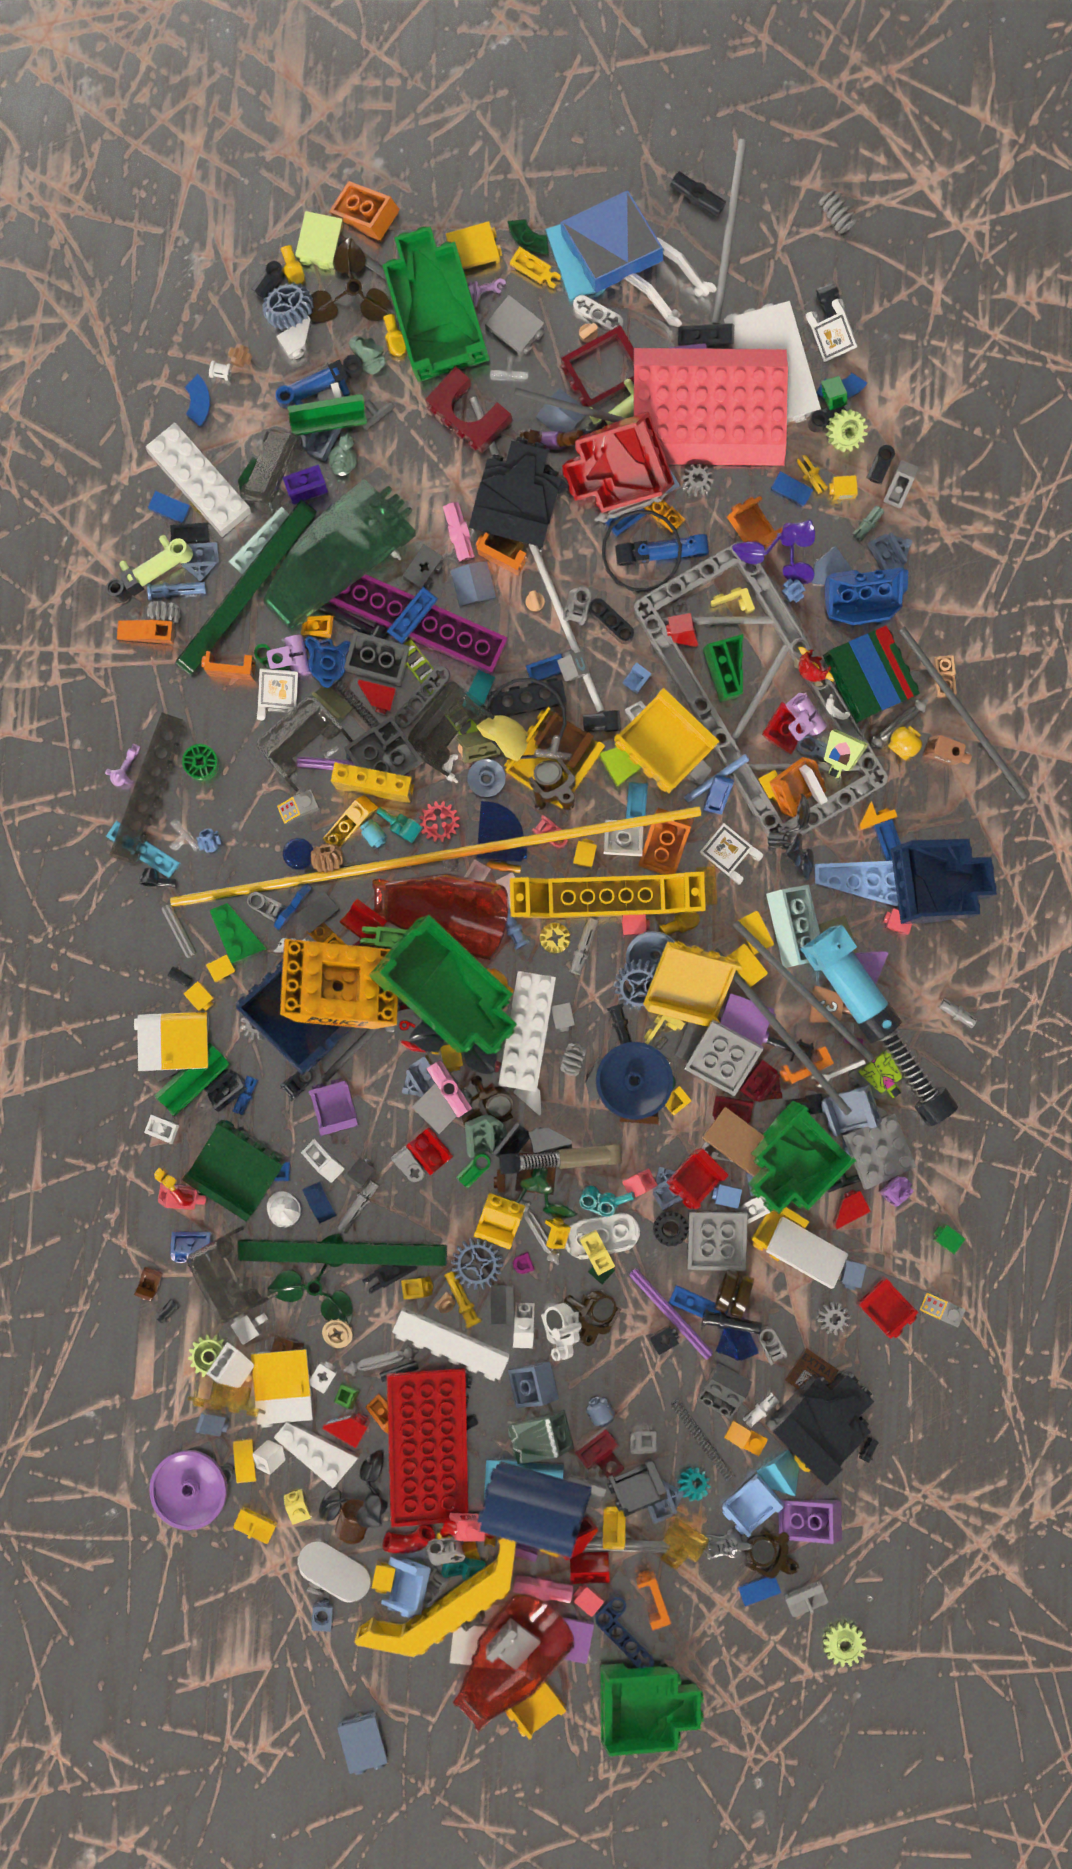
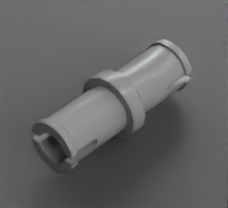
M946 998L940 1003L939 1009L953 1016L954 1020H960L970 1028H973L978 1018L965 1011L964 1007H958Z

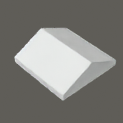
M605 820V823L617 820ZM643 826L605 832L604 854L642 856Z

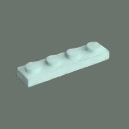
M280 507L228 562L243 574L288 517L289 513L283 507Z

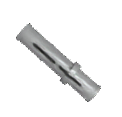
M587 917L577 950L573 953L574 958L569 972L581 975L585 959H588L587 953L599 923L598 920Z
M369 1179L362 1191L358 1192L354 1203L336 1226L339 1230L347 1234L363 1208L371 1202L372 1195L379 1187L376 1182Z

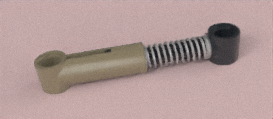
M621 1144L559 1149L550 1154H527L519 1156L518 1153L500 1154V1174L520 1173V1170H525V1168L528 1170L529 1168L535 1169V1167L537 1169L539 1167L545 1168V1166L547 1168L549 1166L555 1167V1165L558 1169L622 1164Z

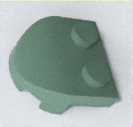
M483 1115L466 1122L467 1154L471 1158L486 1151L493 1154L494 1150L507 1135L505 1125L490 1115Z

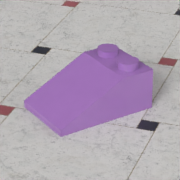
M781 1500L783 1508L778 1512L779 1534L782 1532L788 1533L789 1540L834 1544L842 1540L840 1500Z

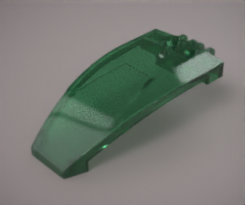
M363 479L328 507L307 528L292 547L263 599L269 609L289 629L307 622L308 616L365 575L398 547L402 548L415 537L416 530L405 519L411 514L412 508L407 507L399 513L398 510L405 504V501L403 499L399 500L400 496L398 494H394L388 500L385 499L392 491L390 486L378 492L370 483Z

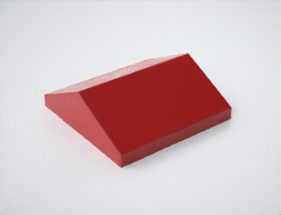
M780 703L762 735L771 744L791 755L797 746L798 740L795 739L788 727L796 718L788 710L785 703ZM799 723L796 725V732L798 734L803 732Z

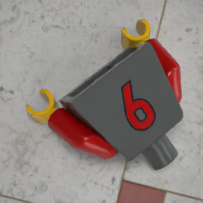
M403 1004L399 1011H397V1025L388 1026L385 1029L387 1032H394V1038L400 1040L401 1044L409 1050L426 1052L409 1041L412 1031L424 1021L411 1008Z

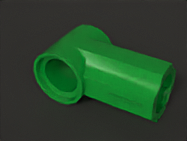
M266 644L257 645L254 649L255 658L266 668L271 669L268 658H260L258 656L260 649L271 650L270 647ZM276 653L272 656V661L276 664L281 663L283 660ZM290 666L277 668L275 670L287 671Z
M487 1153L478 1154L456 1178L466 1188H469L490 1167L491 1157ZM479 1157L487 1159L488 1163L485 1167H480L477 1164Z

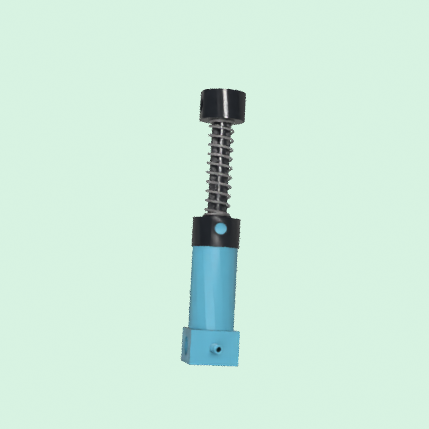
M843 925L829 927L800 948L815 971L822 970L856 1020L857 1025L869 1043L884 1042L883 1047L888 1048L887 1053L892 1054L891 1059L896 1060L895 1065L900 1066L899 1071L904 1072V1078L909 1079L908 1084L913 1085L912 1090L917 1091L916 1096L921 1097V1100L915 1105V1109L926 1125L934 1126L944 1121L958 1109L957 1103L946 1087L936 1089V1087L931 1086L932 1081H928L926 1078L928 1075H924L923 1069L918 1067L919 1062L916 1063L914 1061L915 1056L912 1057L910 1055L911 1050H907L905 1047L907 1044L903 1045L901 1042L902 1038L897 1036L898 1031L896 1029L901 1025L902 1021L853 952L857 946Z

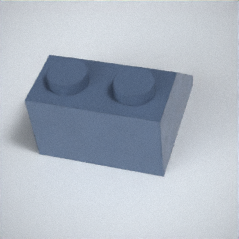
M550 1362L535 1363L507 1370L516 1408L543 1406L559 1400Z

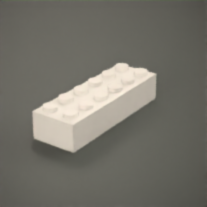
M175 422L146 446L148 454L221 537L251 514L250 507Z
M518 971L510 1018L517 1025L514 1028V1034L510 1038H506L498 1085L537 1092L556 977Z
M404 1307L392 1333H395V1337L402 1341H406V1339L413 1341L412 1345L420 1349L424 1347L431 1349L430 1353L438 1357L442 1355L449 1357L448 1361L459 1365V1363L467 1365L466 1369L477 1373V1371L483 1372L484 1377L495 1381V1378L500 1380L509 1359V1354Z

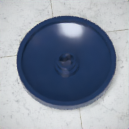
M629 1042L616 1046L603 1057L596 1072V1090L600 1100L610 1112L625 1119L639 1120L654 1115L665 1106L673 1089V1073L665 1056L651 1045L641 1042Z

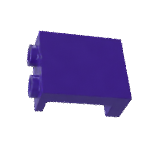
M319 464L282 477L293 505L298 504L302 499L307 501L328 493Z

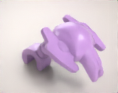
M495 279L492 283L478 286L477 281L474 284L469 282L468 287L474 307L477 306L480 293L486 291L501 293V290L497 288V284L505 285V280Z
M132 744V748H129L127 751V757L121 769L106 770L105 774L110 775V780L115 786H122L124 783L133 784L134 781L127 777L126 772L133 759L136 758L140 746Z

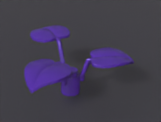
M811 519L800 523H785L782 533L777 534L776 539L767 550H765L762 544L757 542H743L732 545L733 551L742 561L749 564H758L764 561V555H767L780 539L783 545L790 546L791 565L783 567L784 577L787 580L792 579L793 582L797 579L802 584L811 583L814 579L815 571L812 566L804 562L794 563V543L800 547H808L814 543L815 528Z

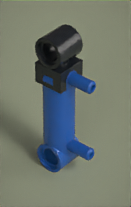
M348 355L344 359L343 365L340 360L329 364L326 369L288 386H280L275 394L279 406L288 409V406L303 404L302 400L330 388L331 384L337 382L343 396H350L351 393L346 383L349 382L348 377L358 378L363 373L361 359L356 355ZM352 363L358 365L355 370L348 369V366ZM282 395H291L288 400H281Z
M707 534L680 538L682 544L681 557L709 555ZM671 539L647 542L646 540L634 542V544L622 543L615 545L617 565L645 564L654 560L678 558L677 540Z

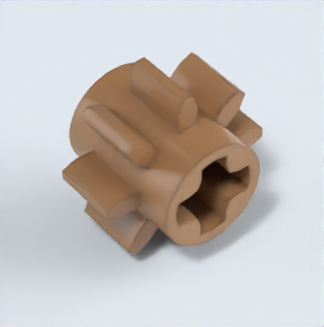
M236 344L235 348L230 347L228 352V358H231L230 363L240 368H243L244 364L249 365L252 359L249 353L250 349L241 344Z

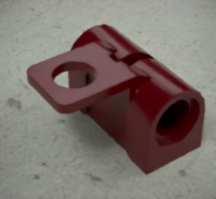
M607 1429L575 1453L586 1469L590 1470L598 1464L608 1479L610 1475L615 1478L624 1470V1466L613 1453L620 1445ZM611 1461L617 1464V1470L613 1473L608 1472L606 1469L607 1464Z

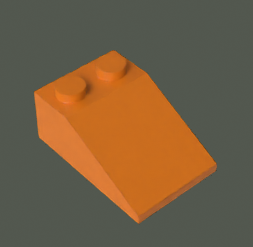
M348 181L329 213L336 218L342 219L343 222L361 233L381 240L400 209L390 196Z
M657 808L655 814L664 813V812H670V811H667V810H664V809H661V808ZM686 818L651 824L638 866L663 875L676 874L694 819Z

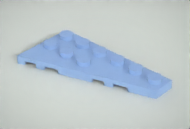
M892 861L814 864L815 884L898 907Z

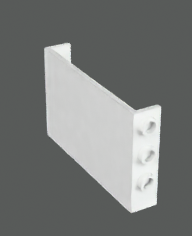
M790 301L776 305L770 303L764 305L762 309L755 310V308H752L740 315L733 313L726 316L723 324L733 323L735 325L734 344H731L732 349H786L788 362L787 425L788 422L792 421L796 423L805 421L806 417H810L815 411L821 410Z

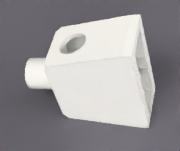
M227 1342L207 1374L220 1384L239 1388L244 1381L249 1382L253 1379L251 1370L254 1364Z

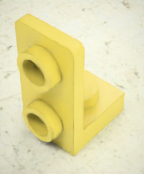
M738 587L731 590V594L725 596L724 594L716 595L710 602L712 608L740 597L738 604L741 611H745L747 615L755 610L747 588L742 589Z
M659 1014L654 1021L657 1023L654 1029L649 1028L643 1037L646 1039L645 1044L650 1043L664 1020L667 1021L666 1026L674 1031L676 1029L682 1030L685 1023L679 1019Z

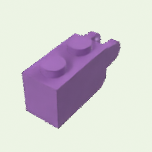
M895 1176L878 1192L892 1206L898 1207L914 1190L911 1188L912 1183L906 1177Z

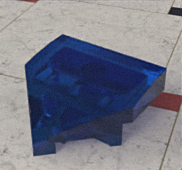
M724 1328L715 1351L732 1357L737 1361H742L759 1354L751 1332Z

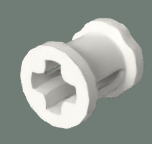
M212 360L209 376L211 378L214 376L225 378V381H229L232 365H223Z

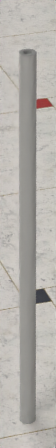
M739 139L713 324H720L746 145L745 139Z

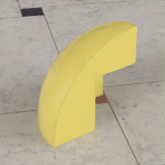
M496 715L483 720L476 726L483 737L497 743L506 757L518 761L524 754L528 745L526 742L528 733L514 719L503 715Z

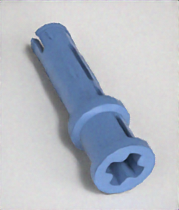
M205 581L182 584L163 582V584L155 585L148 583V599L152 600L153 598L160 597L168 599L174 595L206 594Z
M500 892L492 896L490 899L506 925L507 935H510L515 950L530 943V939H527L522 931V925L518 924L514 917H511V910L502 893Z

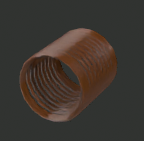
M351 1499L342 1505L335 1527V1534L342 1542L357 1544L364 1539L367 1528L349 1521L357 1522V1510L363 1507L364 1501Z

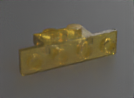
M213 1381L209 1400L191 1396L187 1397V1400L192 1401V1405L197 1407H204V1404L211 1405L210 1409L222 1411V1407L229 1408L228 1412L240 1414V1410L247 1411L246 1415L258 1417V1414L265 1415L266 1412L259 1408L248 1407L252 1388L245 1386L236 1388Z

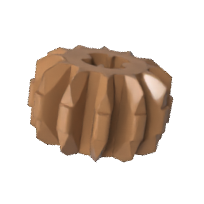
M329 843L315 847L311 851L313 868L317 869L318 872L324 871L325 873L339 869L343 864L341 848L336 844L330 845Z

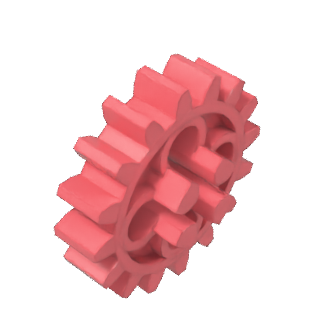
M435 801L433 807L427 804L429 809H422L424 816H419V819L423 820L419 825L424 827L421 833H428L426 838L429 840L433 837L435 843L437 839L444 843L445 837L451 840L450 834L456 835L457 833L454 829L460 827V825L456 824L460 817L454 816L457 810L451 811V804L445 807L444 801L441 805H438L437 801ZM437 809L441 810V820H445L447 817L452 818L450 824L442 823V828L444 829L442 835L437 833L439 829L437 824H433L431 827L426 825L429 820L437 821V817L434 814V811Z

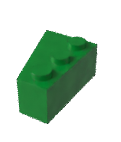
M744 634L709 643L703 648L720 703L738 698L743 694L742 647Z
M225 903L209 910L231 964L239 963L269 950L230 904Z

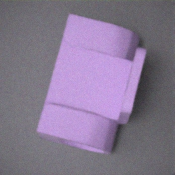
M302 635L284 638L285 647L267 651V658L271 669L290 666L291 671L298 672V677L311 675L308 666L307 650ZM275 653H280L283 656V660L279 664L272 661V656Z
M798 693L786 704L788 710L796 718L788 727L796 740L800 741L806 735H817L826 728V722L807 694ZM798 723L803 730L800 734L796 732V725Z

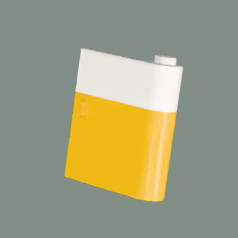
M208 1012L142 1014L134 1019V1028L138 1031V1071L208 1068Z
M307 1349L251 1353V1362L254 1364L252 1374L257 1424H261L262 1428L272 1427L273 1423L313 1420Z

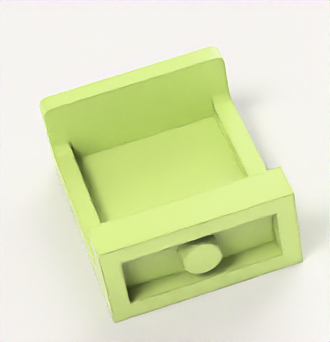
M305 211L295 254L297 261L307 266L310 264L318 265L321 269L334 268V255L337 250L340 232L343 231V220Z

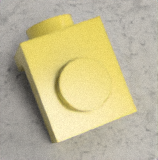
M302 1490L284 1495L285 1509L292 1525L311 1519Z

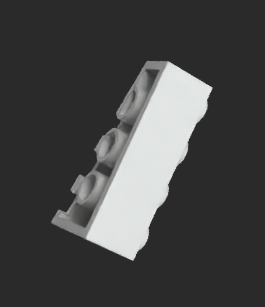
M286 1422L274 1436L279 1443L332 1488L335 1487L360 1456L295 1422Z

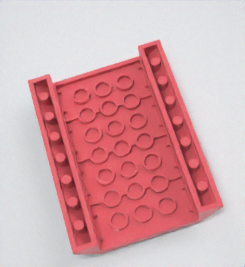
M634 348L633 416L649 412L668 465H698V463H701V465L784 466L788 385L786 349Z

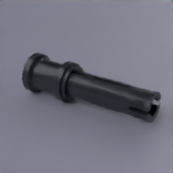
M623 1003L607 1008L613 1021L612 1027L616 1028L620 1045L632 1042L627 1027L629 1021L625 1018L622 1008L624 1006Z
M704 1309L702 1326L711 1325L718 1327V1329L731 1328L758 1335L761 1332L762 1322L730 1317L723 1312L715 1313L708 1311V1309Z

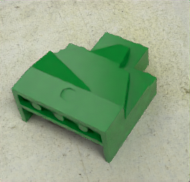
M792 1101L764 1132V1139L751 1153L755 1157L753 1161L761 1170L747 1183L752 1188L750 1192L757 1199L761 1197L765 1201L763 1205L770 1212L774 1210L778 1214L791 1201L799 1209L803 1207L809 1210L856 1161L807 1112L808 1108Z
M624 1664L600 1665V1741L609 1757L678 1751V1743H681L680 1731L701 1730V1722L704 1721V1714L701 1710V1703L704 1702L703 1692L696 1684L681 1685L680 1674L676 1672L674 1667L661 1668L659 1666L628 1669Z

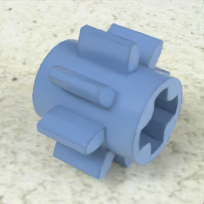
M789 579L784 583L783 587L785 589L781 592L787 601L791 602L794 600L797 603L804 597L802 593L805 591V588L799 580L796 579L793 582L792 579Z
M212 829L202 830L199 833L200 837H197L199 849H205L208 853L216 851L219 847L218 844H221L218 831L213 832Z

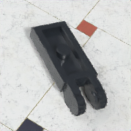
M384 1265L362 1279L363 1283H368L375 1277L379 1279L380 1283L368 1290L369 1294L382 1287H387L418 1268L411 1265Z

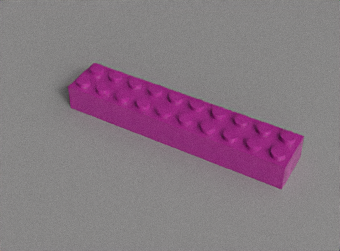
M335 560L332 561L317 594L319 599L370 622L380 624L387 629L391 627L415 597ZM433 605L408 636V639H412L417 643L492 676L508 643V637L436 605Z

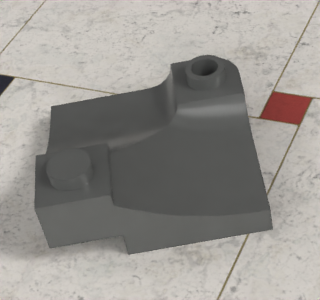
M392 716L378 726L372 727L344 747V750L357 767L406 776L424 763Z

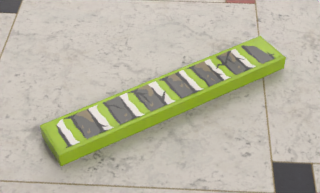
M412 639L404 644L410 646L407 666L422 684L434 668ZM438 676L436 680H433V678H431L430 681L436 683V685L439 686L440 684L437 683V681L440 679V676ZM427 684L424 687L429 695L434 692V687L431 684ZM445 684L433 698L434 702L459 735L479 731L475 722Z

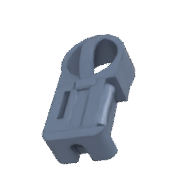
M805 736L804 738L810 739L814 746L803 743V739L797 742V749L801 754L824 761L827 743L819 741L812 736ZM801 746L804 747V748H806V749L812 750V751H811V752H805V751H803V749L801 748Z

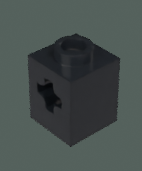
M669 1325L648 1336L658 1355L678 1345L677 1339L680 1338L675 1328L670 1329ZM662 1335L670 1336L668 1339L669 1343L660 1342Z

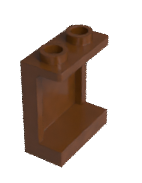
M557 712L553 716L549 714L544 722L546 725L543 732L539 730L534 738L536 741L535 747L542 751L548 749L560 734L563 718ZM567 721L562 739L546 754L556 760L561 758L567 767L574 770L594 739V735L589 732L586 733Z

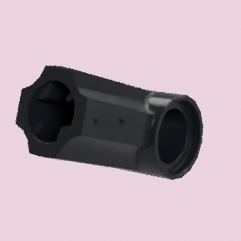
M277 261L269 262L264 273L252 287V291L263 299L268 297V293L272 292L277 283L281 282L285 277L282 265ZM274 268L280 269L277 275H271V271Z
M833 283L816 289L818 301L821 306L823 305L827 318L836 315L837 313L832 306L833 300L840 299L836 284Z
M842 406L830 411L829 408L815 411L808 422L810 430L816 433L821 432L829 425V419L835 416L834 413H841L842 409L846 410L845 407ZM814 419H820L822 421V424H816L814 422Z
M883 445L878 450L866 477L871 482L882 484L889 466L895 457V450L891 445ZM888 451L890 458H882L881 452Z
M611 710L600 714L583 715L584 731H620V711Z
M822 1093L785 1100V1107L792 1101L806 1106L808 1108L807 1112L810 1115L823 1113Z

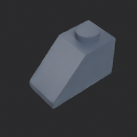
M206 1408L200 1415L195 1432L221 1436L223 1432H227L230 1423L227 1420L228 1415Z

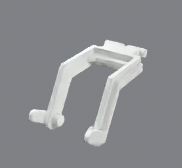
M657 237L663 247V254L676 262L696 287L693 293L697 297L701 295L707 296L709 292L714 293L717 290L714 284L702 280L682 253ZM636 273L624 278L648 296L669 325L677 327L682 325V322L678 319L681 316L676 309L671 311L650 283Z

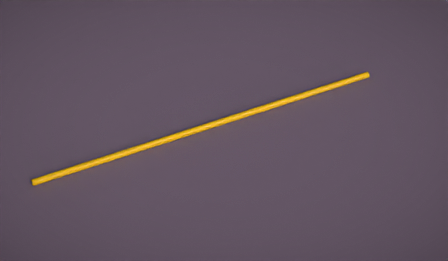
M699 806L334 869L333 872H315L170 897V903L174 907L701 816V810Z

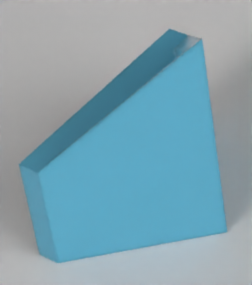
M788 1449L756 1471L771 1489L796 1497L799 1466Z

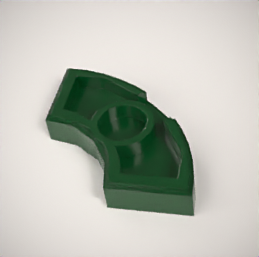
M526 219L507 221L509 232L517 245L531 254L549 256L547 235H539L533 232L528 226Z

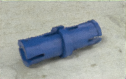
M246 1076L244 1083L248 1089L239 1095L232 1110L233 1112L244 1116L248 1102L253 1098L251 1095L258 1079Z

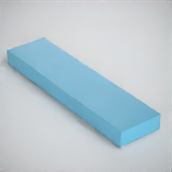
M118 821L114 823L106 835L107 838L169 879L180 865L178 861Z

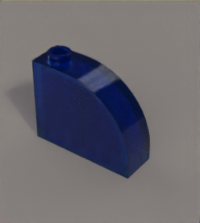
M481 801L478 844L524 837L522 826L512 811L498 803ZM523 846L477 854L476 859L523 863V859H527V848Z

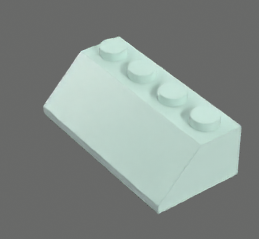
M809 885L767 893L782 965L788 968L809 963L800 948L820 935Z

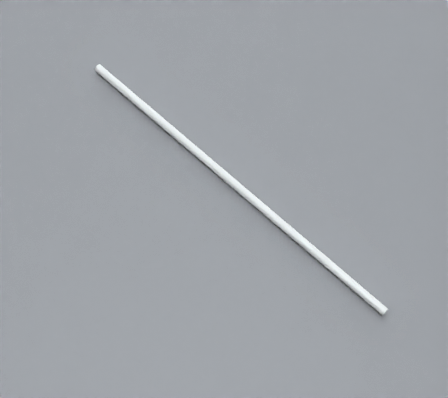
M475 396L469 400L477 420H479L484 414ZM494 441L489 446L492 456L493 454L500 456ZM529 544L570 647L575 653L581 652L569 622L563 619V607L538 546ZM589 673L583 676V679L597 713L604 711V707Z

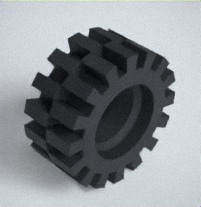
M673 1211L663 1212L657 1217L653 1227L657 1240L669 1247L683 1243L689 1231L686 1219L678 1212ZM669 1221L677 1223V1234L667 1236L663 1231L665 1223Z

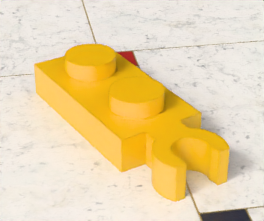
M521 247L518 248L509 262V265L538 283L542 284L544 280L547 281L548 286L551 288L556 287V284L551 282L552 278L561 279L559 273L550 272V265Z

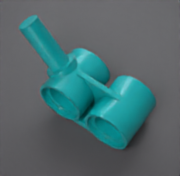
M381 807L376 811V814L391 823L389 829L410 843H413L423 828L401 813L394 817Z
M590 1185L583 1189L579 1203L586 1210L604 1217H610L614 1214L615 1208L619 1207L622 1203L634 1200L635 1195L633 1192L619 1197L609 1192L601 1194L596 1187Z

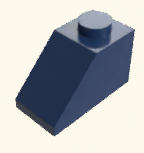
M322 1181L302 1189L319 1224L337 1216Z

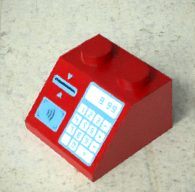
M359 1412L358 1414L350 1413L328 1419L322 1429L356 1448L370 1422L367 1421L368 1417Z

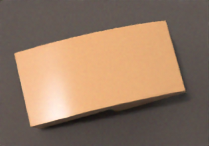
M954 656L934 657V667L953 693L957 695ZM935 681L937 698L947 697Z

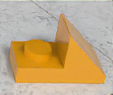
M334 616L303 617L301 635L304 637L320 636L331 639Z
M871 801L858 825V830L860 831L897 817L895 809L890 811L889 808L878 811L879 815H877Z
M734 1420L724 1437L741 1449H746L757 1456H760L768 1441V1438Z

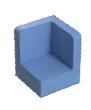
M636 662L631 672L623 681V685L635 694H638L650 679L652 673Z

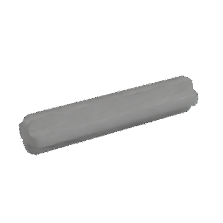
M171 904L164 906L162 911L185 956H193L196 952Z

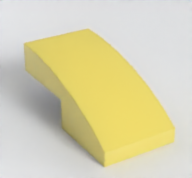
M597 1230L579 1238L598 1275L615 1267Z

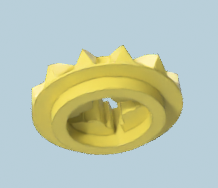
M550 923L542 929L540 943L546 951L560 953L568 947L570 933L564 925ZM552 930L556 932V935H563V937L558 939V946H556L554 941H547V939L552 937Z

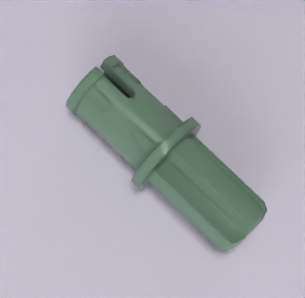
M875 506L867 517L862 519L863 522L852 535L856 539L859 538V541H863L868 532L875 528L874 525L883 515L884 510L879 506Z

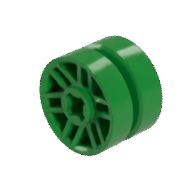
M195 744L185 751L182 765L185 772L193 779L208 781L217 775L220 768V760L211 747L205 744ZM199 760H203L204 764L199 765Z

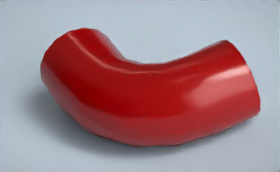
M421 1525L410 1534L387 1532L383 1539V1550L396 1554H410L421 1551L427 1547L431 1540L435 1539V1532L428 1525Z

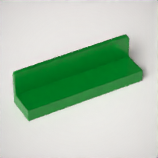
M363 394L288 406V419L293 436L367 424Z
M209 1043L208 1068L181 1069L154 1096L175 1117L230 1063L213 1044Z

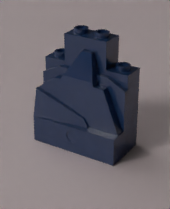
M970 839L911 840L891 848L901 924L942 922L950 919L971 918L980 915L978 899H986L997 895L992 857L972 858Z

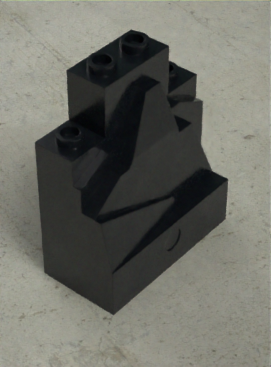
M517 437V439L511 440L506 461L503 460V456L495 454L487 458L469 528L543 548L548 537L563 476L559 475V472L548 469V472L545 471L550 448H546V444L540 442L531 444L527 443L528 439Z
M845 1371L830 1385L824 1377L820 1376L818 1378L813 1374L765 1423L825 1486L843 1470L841 1468L842 1463L871 1433L867 1428L869 1423L861 1415L875 1402L870 1397L872 1393L865 1386L861 1388L857 1384L859 1380L852 1373L848 1375Z

